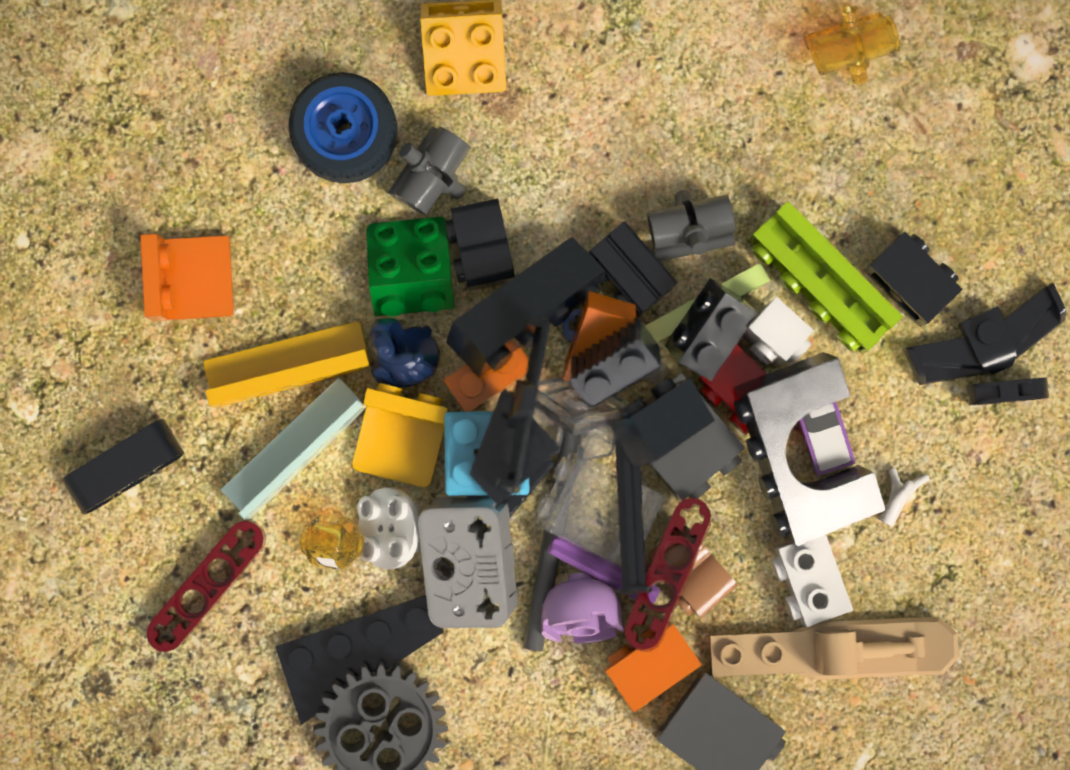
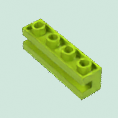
M789 201L750 237L749 241L754 245L751 248L752 253L764 265L768 266L772 263L782 273L779 279L789 291L795 295L801 292L811 303L808 306L810 312L824 324L829 321L839 331L836 337L849 351L854 353L858 350L861 354L868 352L889 329L893 328L903 318Z

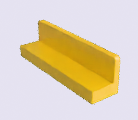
M358 321L208 359L203 363L209 389L205 390L208 404L213 408L371 368L362 327Z

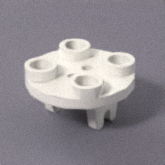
M384 487L375 490L370 496L362 497L357 504L360 540L358 554L360 558L365 562H372L376 567L391 570L403 567L413 557L415 552H420L418 529L419 503H413L412 499L403 490L392 487Z

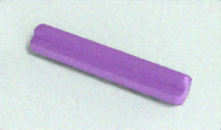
M555 534L551 539L547 549L549 554L616 590L622 588L620 566L561 534ZM655 585L651 587L652 592L649 593V599L652 603L656 601L660 589ZM636 594V595H627V596H629V597H631V598H633V599L636 600L637 597H638V594Z

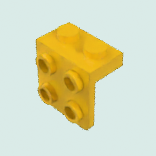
M379 383L377 390L367 388L363 403L367 407L352 462L353 468L359 472L419 487H428L433 479L445 431L444 415L450 410L441 407L442 399L419 393L417 400L401 397L403 389Z

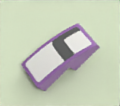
M836 402L806 414L797 422L799 431L803 434L813 471L817 477L856 464Z

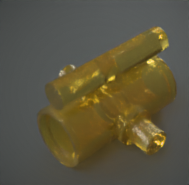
M847 6L842 9L843 22L839 25L804 35V42L807 50H811L815 67L821 76L846 68L847 71L851 72L854 84H863L868 80L867 69L870 66V60L900 51L899 34L890 15L883 16L881 12L859 18L858 8L856 6Z

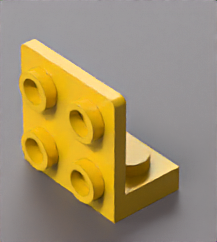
M501 0L421 4L420 19L427 95L504 92L506 90Z

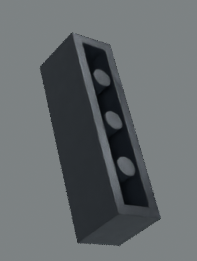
M571 237L454 320L446 343L478 377L491 368L494 371H498L508 363L515 350L521 346L524 349L532 346L534 334L526 332L528 319L547 320L550 322V325L552 324L554 327L559 326L569 317L572 308L579 303L584 306L588 291L599 294L601 291L599 283L605 270Z

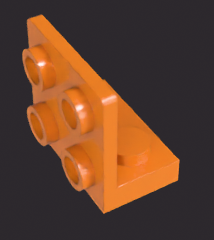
M158 234L140 235L144 317L152 321L232 317L234 315L231 242L228 236L163 239Z

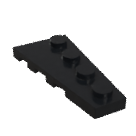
M426 595L275 647L301 725L315 716L316 708H328L322 701L321 695L323 693L336 694L332 687L334 679L344 685L347 683L345 670H351L357 677L361 675V663L365 662L370 672H374L379 660H382L384 668L387 670L395 662H399L444 633L443 628L435 626L429 619Z

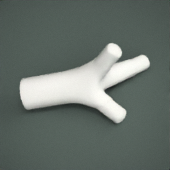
M896 468L889 469L891 493L879 520L893 527L910 496L918 487L929 481L927 474L917 477L912 481L908 480L903 484L900 481Z

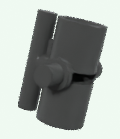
M432 126L418 148L414 147L411 143H406L401 148L399 154L408 163L388 194L425 216L441 193H448L453 198L459 199L465 192V186L458 181L455 171L471 147L443 127L437 129Z
M681 190L675 194L676 204L674 206L647 212L648 226L653 243V254L659 261L692 254L701 255L706 251L735 245L733 236L735 220L727 194L696 201L694 198H691L688 191Z

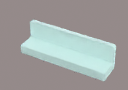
M338 377L238 472L221 491L240 510L239 515L243 519H251L363 413L367 406Z

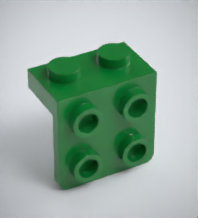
M443 217L379 222L367 226L368 280L375 317L455 309L448 233Z

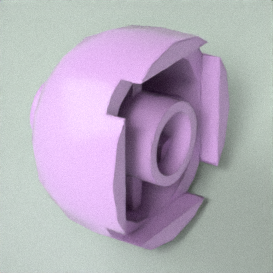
M587 573L569 575L568 581L557 584L549 591L542 605V635L546 639L555 642H561V635L575 636L573 638L574 643L600 642L617 637L616 629L620 632L624 631L621 602L613 588L602 581L594 580Z

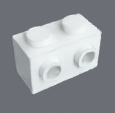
M776 297L753 319L742 337L752 345L749 352L765 366L772 363L777 367L784 362H787L789 365L796 362L812 345L807 338L814 330Z
M826 535L799 546L789 542L774 548L777 557L772 558L771 563L778 581H786L791 596L785 597V602L793 621L799 619L801 625L809 627L853 611Z

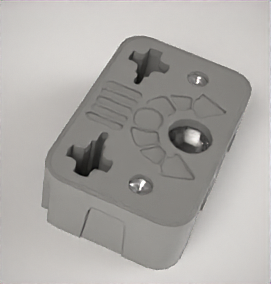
M490 496L468 498L441 497L434 500L420 514L418 529L429 619L435 626L440 628L501 627L518 606L514 553L509 524L510 515L507 503L498 506ZM443 557L447 558L449 562L453 563L454 567H451L449 563L445 562Z

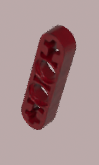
M687 498L678 503L647 573V587H652L659 582L666 583L672 588V598L665 605H655L650 601L649 593L638 594L625 626L626 639L638 651H653L662 642L710 529L712 521L710 509L705 502L698 498ZM696 507L699 508V515L704 521L702 524H693L689 535L690 537L697 538L695 544H692L686 538L673 535V533L677 529L683 534L687 522L682 514L684 511L691 513L693 508ZM675 544L683 545L689 553L686 563L679 567L670 566L665 561L666 550ZM645 605L653 612L665 615L662 621H659L654 616L650 629L656 633L653 640L646 638L642 644L637 642L638 635L633 630L636 625L643 626L647 620L648 614L640 612L642 606Z
M242 521L232 526L153 618L147 628L146 636L149 644L154 649L168 652L181 646L260 554L266 544V535L264 529L259 524L253 521ZM252 529L255 532L252 539L256 545L254 548L246 546L238 553L237 556L244 558L242 564L239 565L235 557L224 552L223 548L227 544L230 550H234L241 541L237 533L240 530L248 532ZM218 558L226 560L231 567V575L224 582L213 580L209 574L210 564ZM189 590H197L204 597V607L198 613H190L183 607V596ZM174 607L180 617L191 623L186 627L184 622H180L172 632L176 637L175 641L166 640L162 643L158 639L161 635L158 626L159 624L167 626L172 623L177 617L170 613V610Z

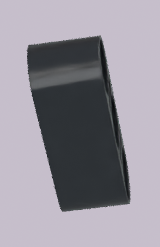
M160 419L69 473L62 481L81 513L86 515L169 466L185 453L166 421Z

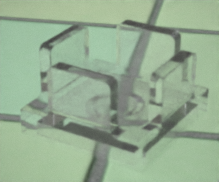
M562 376L540 381L533 419L560 448L564 430L572 436L582 434L577 457L582 461L610 456L613 453L616 435L610 424L623 416L620 409L629 402L616 394L590 409L571 385L570 381L564 380Z

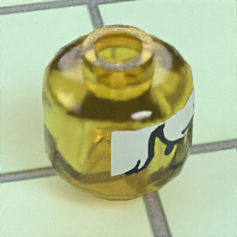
M321 514L313 518L303 528L300 537V548L312 566L346 570L353 565L356 558L361 556L364 549V537L353 519Z

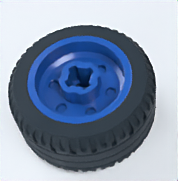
M339 72L319 77L302 90L291 108L288 126L292 146L302 163L315 175L327 181L354 183L371 177L388 162L396 146L398 134L397 120L388 97L374 82L360 75ZM346 122L350 124L351 129L347 128L341 134L337 133L336 127L340 128Z

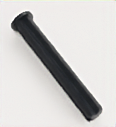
M615 435L622 588L618 589V594L636 595L651 593L652 588L647 587L641 466L634 468Z

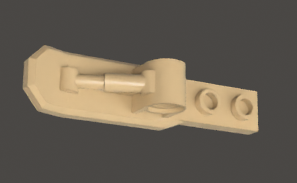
M937 616L823 621L809 627L802 625L791 631L709 635L712 677L796 673L813 680L943 675L959 659L958 633Z

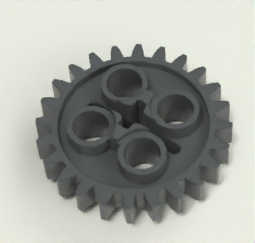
M382 660L378 661L376 671L370 672L364 662L361 663V675L357 677L351 670H345L347 679L345 685L335 679L332 681L335 695L329 693L321 695L322 701L328 708H316L315 717L324 722L313 725V732L318 736H325L315 742L316 751L328 750L322 757L323 766L335 763L336 765L333 770H428L425 764L426 761L439 763V756L433 748H445V739L437 734L448 731L447 722L436 719L444 716L446 711L443 705L432 706L439 700L440 696L437 690L425 693L430 685L427 678H423L417 683L414 682L416 678L414 668L408 670L403 676L401 675L399 662H395L390 672L385 671ZM369 693H379L384 697L383 703L377 708L364 706L362 700ZM400 697L401 701L387 717L388 732L386 730L379 731L369 756L366 759H361V754L374 739L373 724L381 726L388 714L393 699ZM413 712L420 716V719L415 726L406 728L398 724L401 715ZM352 728L358 729L364 734L359 742L352 744L346 743L341 738L346 730ZM385 748H393L399 752L398 757L389 763L382 762L377 758L379 752Z

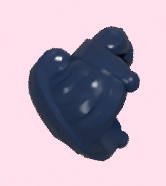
M395 318L376 319L369 329L371 346L376 357L371 364V373L375 380L381 384L401 388L420 384L432 377L438 367L440 351L438 344L430 336L432 333L431 327L413 326L402 329V324Z

